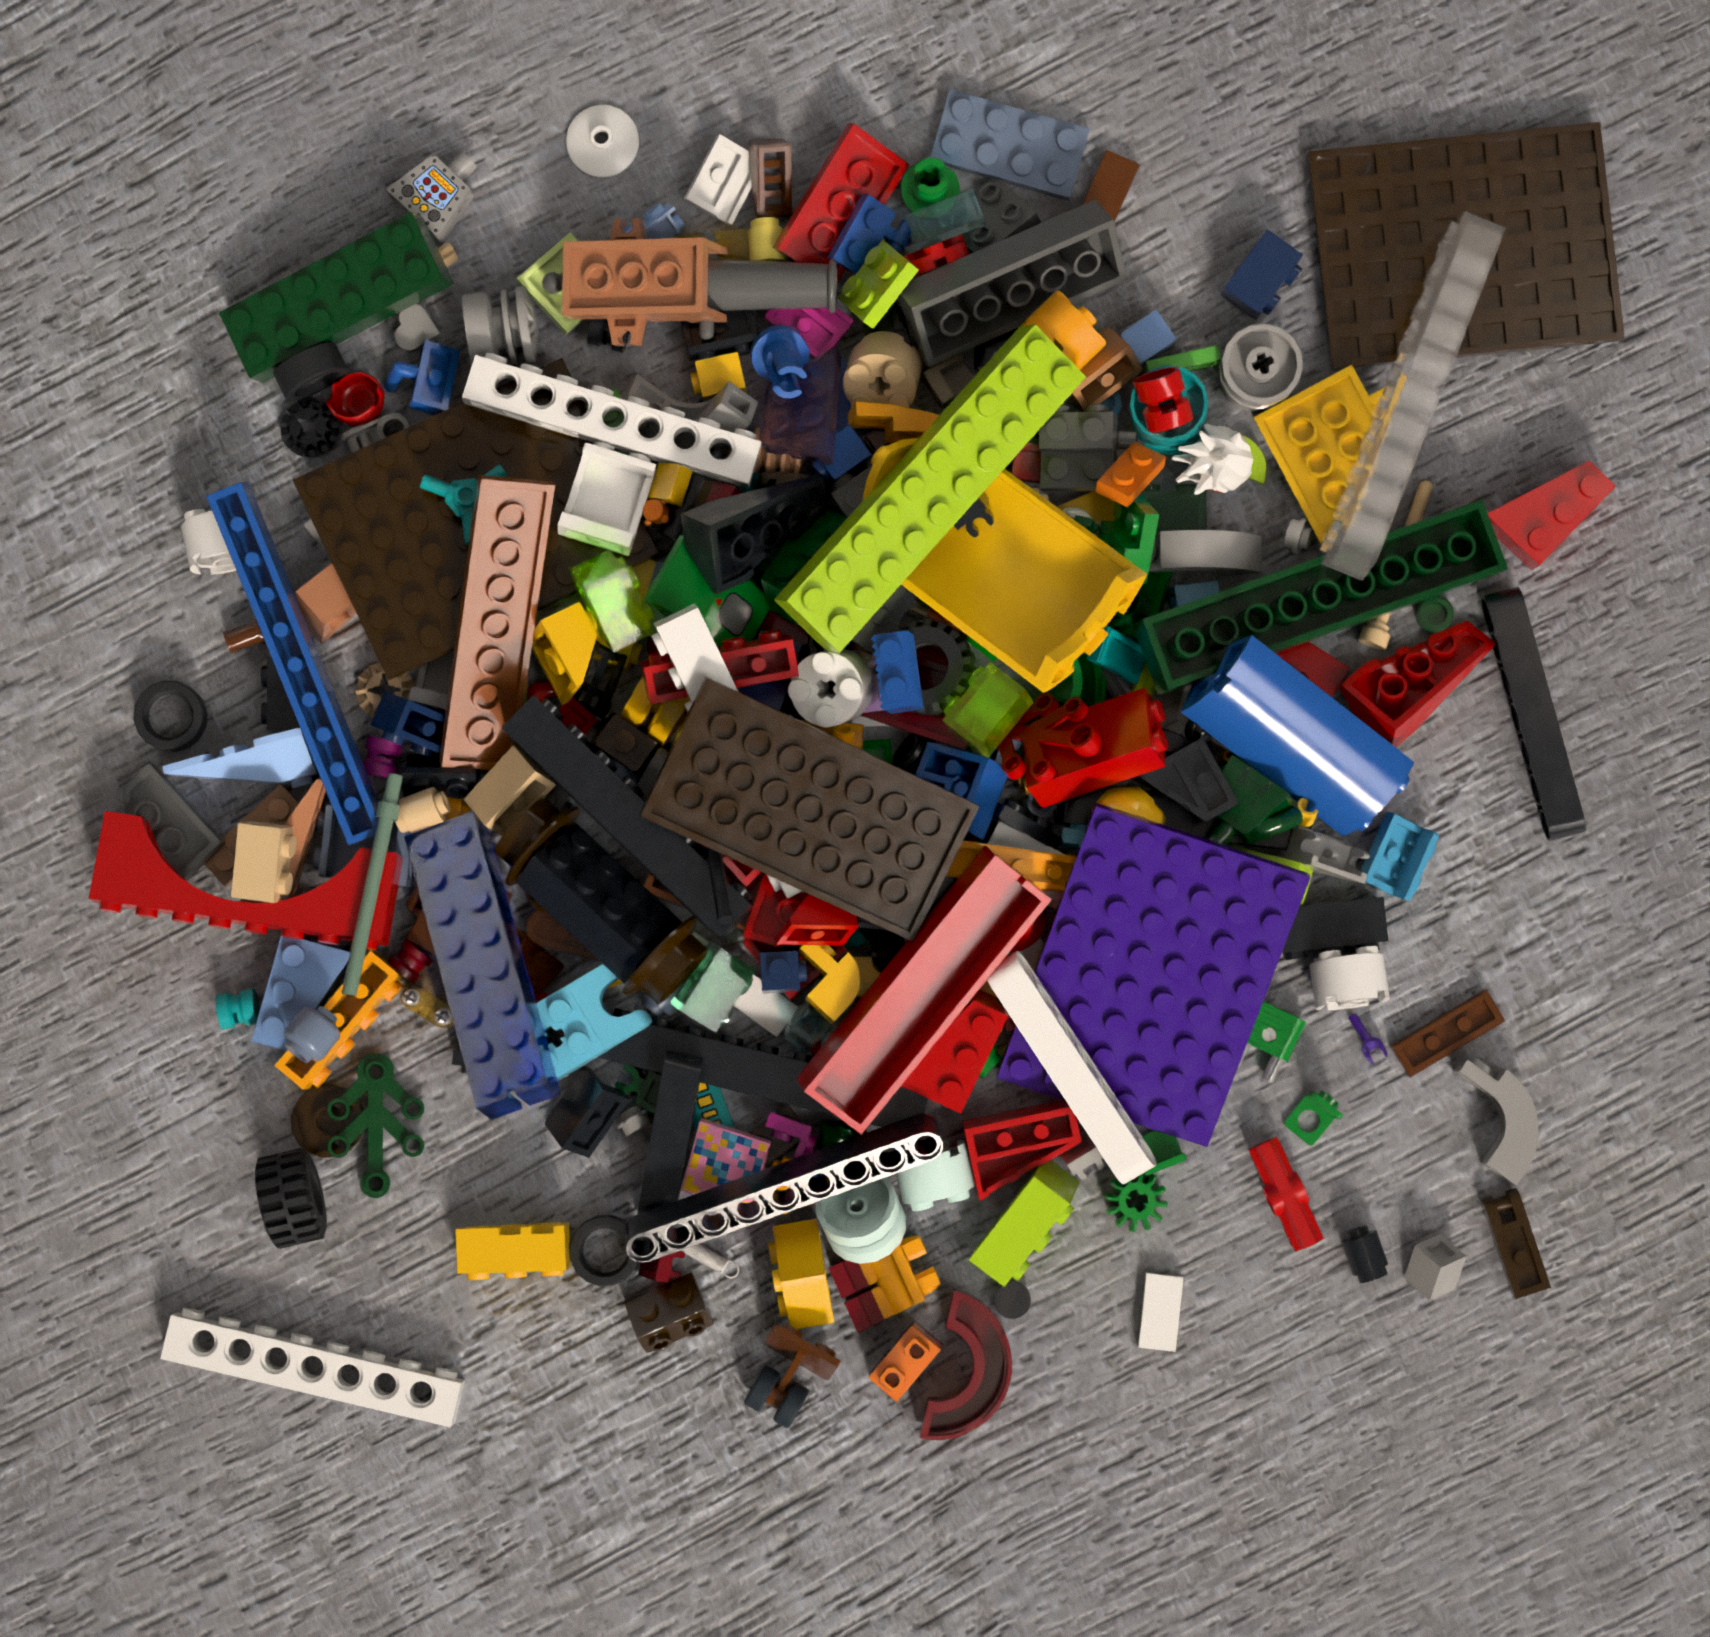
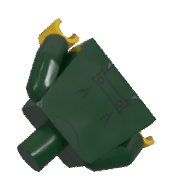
M1224 751L1222 761L1218 763V766L1239 804L1212 818L1216 824L1205 837L1207 840L1227 846L1236 835L1251 845L1257 840L1264 841L1296 826L1309 827L1314 823L1318 810L1315 809L1313 812L1305 811L1308 804L1307 799H1300L1296 808H1292L1294 802L1286 790L1244 763L1242 759H1238L1234 755L1231 756V752Z

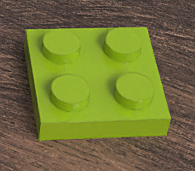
M882 240L878 246L868 252L865 263L855 276L850 277L845 282L838 299L858 318L874 329L919 269Z

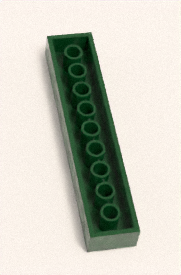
M1480 500L1152 615L1134 624L1133 628L1157 693L1161 695L1216 674L1229 644L1253 635L1277 654L1496 576L1507 570L1508 567L1484 502Z

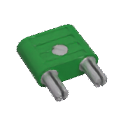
M1263 1002L1238 1067H1240L1249 1046H1253L1272 1055L1262 1075V1079L1265 1081L1278 1058L1268 1079V1082L1273 1083L1283 1061L1288 1063L1306 1022Z

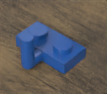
M425 340L421 348L418 366L402 361L394 362L384 382L385 390L390 393L396 392L403 377L414 380L409 408L434 416L448 410L460 350Z

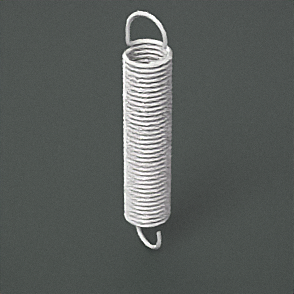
M697 1244L681 1250L686 1255L691 1256V1258L693 1257L720 1274L723 1273L727 1264L731 1262L737 1267V1274L733 1277L724 1275L727 1278H735L739 1274V1267L736 1263L720 1256V1254L718 1255L704 1245Z

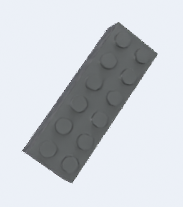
M1095 199L911 280L898 298L912 346H915L923 361L930 367L1020 327L1056 290L1061 291L1073 304L1127 280V275L1114 221Z

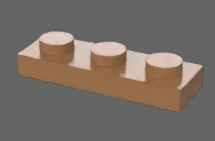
M279 784L240 822L256 821L284 825L299 802L282 784ZM238 824L222 838L225 844L204 864L225 887H228L233 880Z

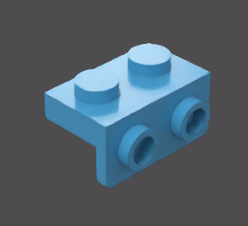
M1386 812L1369 850L1370 857L1365 859L1361 871L1367 874L1365 883L1390 896L1410 901L1420 886L1421 876L1428 860L1435 852L1439 834L1435 831L1424 829L1395 813Z

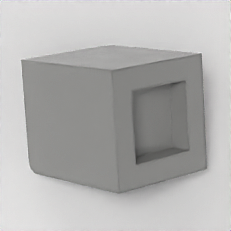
M1439 1234L1414 1246L1405 1279L1431 1301L1456 1288L1466 1255L1443 1235Z

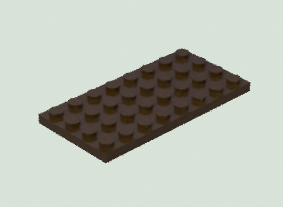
M705 676L639 814L643 818L913 942L980 806Z

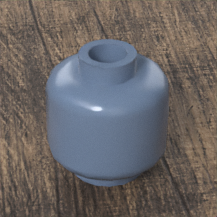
M319 1006L317 1010L303 1007L284 1030V1037L287 1041L284 1045L285 1048L305 1063H309L310 1060L321 1061L340 1038V1032L334 1024L337 1021V1017L322 1006Z

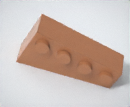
M332 563L295 591V597L308 629L321 644L356 615Z

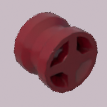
M405 938L401 943V950L397 955H391L387 962L401 975L416 984L420 979V972L424 967H430L434 960L417 945Z

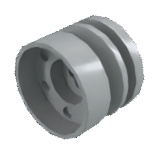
M525 286L516 287V304H511L507 288L501 289L500 306L493 307L487 291L463 294V318L471 364L475 355L485 357L486 353H492L500 356V351L506 350L512 366H518L519 348H523L527 364L537 363L538 324L534 305H532Z

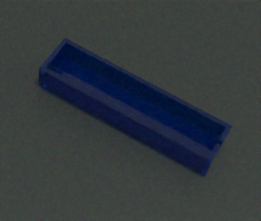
M471 811L404 836L476 1109L490 1120L523 1109L521 1101L509 1093L511 1091H515V1094L529 1106L561 1095L488 827Z

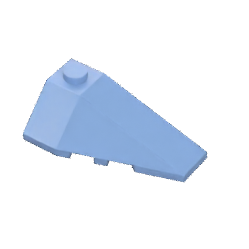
M301 728L253 739L254 747L249 748V745H233L223 748L219 756L213 757V754H203L162 766L164 774L170 776L282 785L291 784L292 789L313 785V778L320 777Z

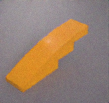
M856 401L848 412V425L850 424L852 428L884 429L885 443H895L900 440L921 437L940 415L898 405Z

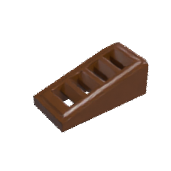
M785 139L749 141L755 218L792 216L791 143ZM776 152L777 158L764 159V153ZM778 167V173L764 174V168ZM779 183L780 188L764 190V184ZM781 197V204L765 205V198Z

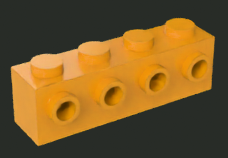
M370 951L364 958L357 995L342 994V984L324 1006V1008L337 1017V1021L334 1024L340 1032V1038L325 1058L321 1061L310 1060L309 1063H305L287 1050L274 1066L303 1090L310 1089L313 1085L316 1088L320 1087L332 1072L328 1066L336 1057L343 1059L353 1048L356 1042L352 1038L358 1030L362 1028L366 1031L378 1018L379 1013L375 1011L384 999L388 1002L392 1001L400 992L403 985L399 981L404 976L395 970L378 952Z

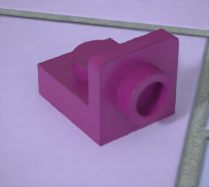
M770 1112L765 1125L772 1129L770 1136L789 1143L792 1142L793 1136L799 1138L800 1141L794 1158L812 1152L817 1136L810 1134L813 1126Z

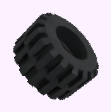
M923 619V622L914 620L908 622L909 626L905 628L898 627L894 632L908 630L914 634L916 652L922 648L933 646L942 650L948 660V671L943 681L934 688L921 689L924 709L911 712L922 716L924 714L940 716L939 713L941 712L949 713L955 710L953 706L958 703L962 704L967 699L964 696L968 690L972 691L974 687L972 683L973 676L977 675V668L974 667L976 658L974 652L969 647L970 644L955 629L943 622H934L932 619Z
M302 1147L259 1157L255 1167L256 1194L262 1220L272 1243L276 1248L282 1249L323 1239L327 1228L326 1207L318 1172L310 1154Z

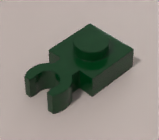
M624 1065L623 1069L632 1074L633 1081L628 1086L621 1082H616L615 1088L625 1093H638L634 1104L655 1114L662 1074L650 1070L647 1077L644 1078L642 1071L638 1067Z

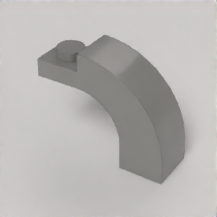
M638 374L629 382L623 396V400H627L628 396L644 399L650 403V408L663 411L664 407L680 410L685 413L684 418L699 422V418L714 420L721 424L720 429L734 433L735 428L745 430L751 424L758 405L755 399L729 381L708 401L695 404L683 403L667 396ZM648 421L642 434L648 438H653L659 433L660 427L655 422ZM682 432L676 436L674 443L681 449H688L694 445L696 439L691 433ZM717 443L713 445L711 449L723 446L725 444Z
M1222 530L1160 531L1155 536L1149 573L1172 571H1209L1224 575L1262 573V538L1251 533Z
M1474 1058L1472 1062L1462 1059L1453 1072L1486 1094L1494 1103L1499 1116L1497 1138L1480 1163L1509 1184L1517 1186L1530 1167L1538 1144L1539 1125L1533 1101L1523 1084L1507 1069H1500L1493 1078L1490 1076L1493 1069L1479 1059Z

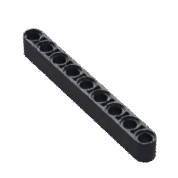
M928 1114L914 1115L635 1215L627 1221L624 1229L627 1255L635 1262H650L932 1161L940 1155L943 1148L938 1122ZM921 1136H930L925 1140H918V1138ZM887 1148H894V1149H895V1150H893L892 1152H888V1153L882 1152L883 1150H885V1149H887ZM851 1161H860L856 1165H847ZM819 1173L825 1174L822 1177L818 1178L811 1177ZM781 1186L789 1187L786 1190H776ZM744 1199H753V1201L749 1203L741 1202ZM713 1211L719 1212L716 1215H706L707 1213ZM675 1224L684 1225V1226L679 1227V1228H673V1227H671V1226H673V1225H675ZM638 1237H648L646 1240H636Z

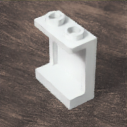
M605 442L585 443L564 512L562 511L557 525L558 534L629 556L643 515V507L648 499L654 479L656 464L651 463L649 457L640 453L630 452L628 456L615 452V447Z

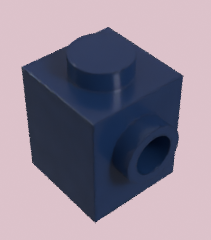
M798 951L760 953L763 994L800 992V982H807L806 959L799 960Z

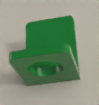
M1322 1090L1319 1094L1314 1091H1308L1285 1119L1284 1126L1306 1144L1312 1146L1334 1119H1341L1343 1114L1336 1109L1339 1103ZM1312 1110L1319 1117V1125L1312 1132H1305L1298 1125V1117L1303 1111Z

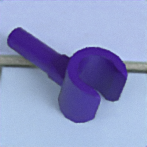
M1354 1013L1349 1016L1348 1019L1363 1043L1361 1050L1367 1061L1375 1065L1370 1057V1053L1376 1048L1381 1049L1387 1057L1388 1052L1382 1041L1368 1033L1357 1014Z

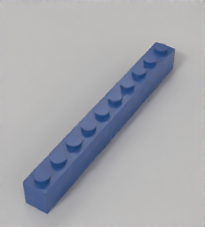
M240 482L207 495L209 505L348 846L372 837L376 833L379 819L375 817L379 801L250 483Z

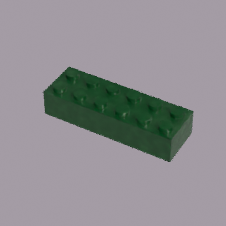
M409 212L220 311L219 315L249 378L264 383L274 378L273 372L276 367L291 356L326 342H334L337 345L453 285L454 282L424 218Z

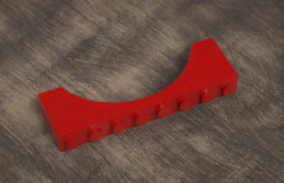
M105 811L88 899L99 904V910L111 913H121L122 908L136 909L135 915L157 919L158 913L172 915L171 920L180 923L194 924L195 918L209 920L208 926L230 929L232 923L245 925L244 931L266 935L268 929L281 930V936L285 938L303 940L304 934L318 936V942L340 945L341 939L353 941L372 849L360 848L351 861L335 876L317 888L299 896L279 900L276 903L238 902L206 893L194 887L179 875L160 850L153 835L150 822L142 816ZM387 851L366 950L375 951L377 950V945L388 946L403 863V858L395 852Z

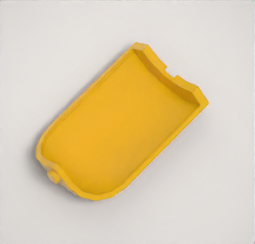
M920 437L900 440L890 445L882 446L875 452L871 460L873 466L866 480L862 501ZM1004 469L984 491L985 495L989 498L987 509L992 512L994 523L990 526L985 519L976 518L973 523L979 530L977 537H973L967 532L966 524L959 530L953 526L901 585L1044 693L1074 672V666L1072 665L1083 652L1090 656L1109 635L1104 628L1117 611L1124 615L1148 574Z

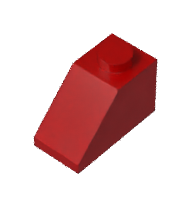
M808 894L777 934L775 941L776 945L843 946L859 925L856 915Z

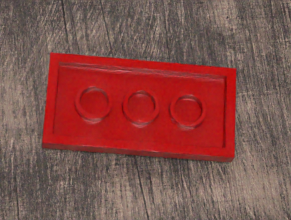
M848 123L772 248L792 262L829 264L830 259L827 257L862 193L869 194L885 205L909 164L856 124ZM838 264L837 283L845 271V269L839 266Z

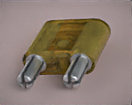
M412 986L402 991L400 995L402 1004L437 1027L451 1028L458 1023L459 1013L451 1005L423 988Z

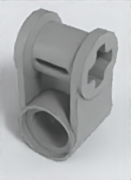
M389 413L367 424H362L346 431L341 435V439L348 444L351 453L388 437L390 427L396 423H402L404 429L412 426V424L398 413Z

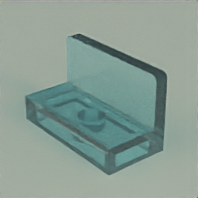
M968 190L906 214L905 216L915 243L905 247L907 254H910L986 224L974 190Z

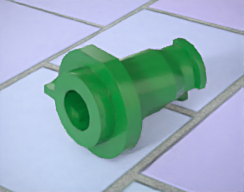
M926 158L910 167L903 177L901 184L902 200L907 209L917 217L923 219L941 218L954 209L959 198L960 187L955 172L946 167L943 161L939 159ZM932 182L935 183V184H937L936 186H931V187L926 186V185H931Z

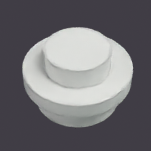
M1301 518L1300 521L1292 519L1285 536L1284 547L1292 549V553L1297 555L1301 552L1302 548H1309L1313 536V529L1308 527L1309 522L1306 518Z

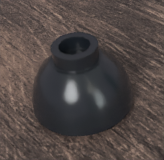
M911 733L899 745L892 763L908 772L916 774L927 742H936Z

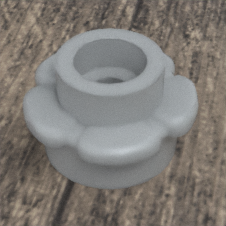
M635 1106L620 1115L622 1122L617 1125V1128H622L626 1137L643 1131L653 1124L648 1115L650 1111L646 1109L642 1111L640 1106Z

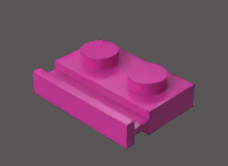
M836 307V311L833 314L829 313L828 308L769 310L764 316V320L772 326L787 325L796 328L809 347V355L820 364L824 362L854 324V320L838 307Z

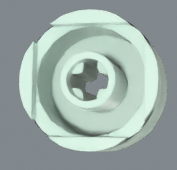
M948 1140L942 1141V1152L937 1158L896 1173L902 1201L904 1204H910L912 1211L929 1209L934 1206L933 1201L945 1198L948 1199L949 1203L970 1197L969 1189L975 1186V1181L964 1140H957V1147H950Z

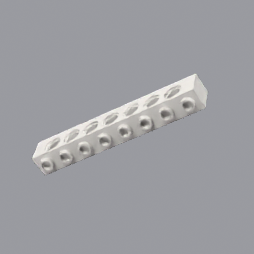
M486 353L485 357L478 355L474 357L462 395V399L467 405L592 443L595 441L605 442L615 447L616 450L629 454L630 452L640 453L655 462L680 464L695 474L749 490L762 447V441L756 440L757 435L750 431L735 428L734 433L720 429L721 424L711 419L699 418V422L684 418V412L671 407H664L663 411L650 408L648 401L638 397L628 396L627 400L613 397L614 391L608 388L593 385L592 390L580 387L577 386L578 380L565 375L557 374L556 379L542 375V369L529 364H521L520 368L507 365V359L496 354ZM506 378L514 380L517 383V387L513 393L502 395L497 392V385L501 380ZM540 389L550 391L553 394L550 403L544 406L533 403L532 397L536 391ZM575 400H582L588 404V410L582 416H572L568 412L570 403ZM610 411H618L623 414L624 421L618 427H608L603 422L604 416ZM648 421L655 422L660 427L659 433L653 438L641 436L639 428L643 423ZM682 432H688L695 437L696 441L691 448L681 449L674 443L676 436ZM717 443H724L730 447L731 454L724 460H717L710 454V449Z
M183 1308L182 1313L177 1312L170 1316L160 1359L447 1427H452L456 1422L465 1384L464 1379L457 1378V1371L436 1367L435 1372L422 1370L421 1363L408 1359H400L399 1364L384 1361L386 1355L364 1350L362 1356L348 1352L349 1346L335 1342H327V1346L324 1347L312 1344L313 1338L302 1334L291 1333L290 1338L277 1336V1329L268 1326L255 1325L254 1330L240 1327V1320L219 1316L218 1321L205 1319V1312L191 1308ZM201 1330L209 1331L213 1335L214 1346L211 1350H205L198 1344V1335ZM237 1339H244L249 1343L251 1352L248 1358L243 1359L235 1354L234 1343ZM278 1347L285 1351L287 1362L284 1367H277L270 1361V1351L272 1348ZM309 1356H316L322 1361L323 1371L320 1375H312L307 1371L305 1364ZM350 1364L358 1369L360 1377L356 1384H349L342 1378V1368L344 1365ZM381 1373H388L394 1377L396 1387L393 1392H384L379 1388L378 1377ZM422 1381L430 1385L432 1389L430 1400L421 1401L415 1396L414 1385L416 1382Z

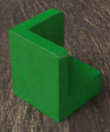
M1156 1130L1142 1135L1156 1160V1166L1144 1172V1176L1187 1160L1185 1153L1181 1152L1175 1136Z

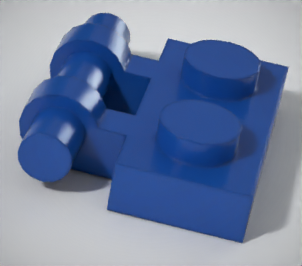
M862 193L827 258L836 259L839 266L855 275L865 263L868 252L878 246L883 238L889 241V245L899 253H901L902 249L907 250L912 241L909 237L915 228V224L903 218L897 230H895L890 224L896 212L869 194Z

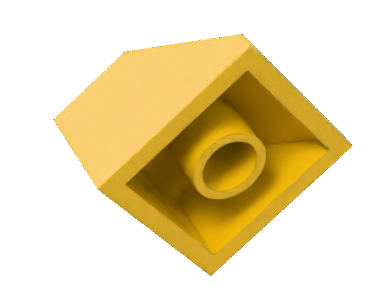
M580 602L540 620L534 629L532 650L562 705L569 702L582 685L597 638L595 631L597 630L596 621L589 610L584 611Z

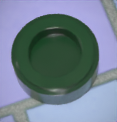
M1442 596L1420 602L1416 609V621L1420 628L1428 633L1443 631L1453 621V606Z

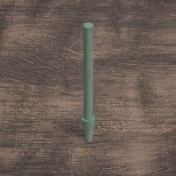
M388 773L383 800L378 802L375 817L379 819L342 988V994L356 996L393 821L398 820L400 806L397 805L403 776Z

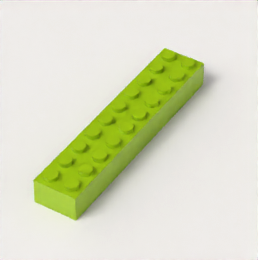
M1036 324L1020 326L779 593L774 601L826 651L840 653L1081 384L1086 376Z

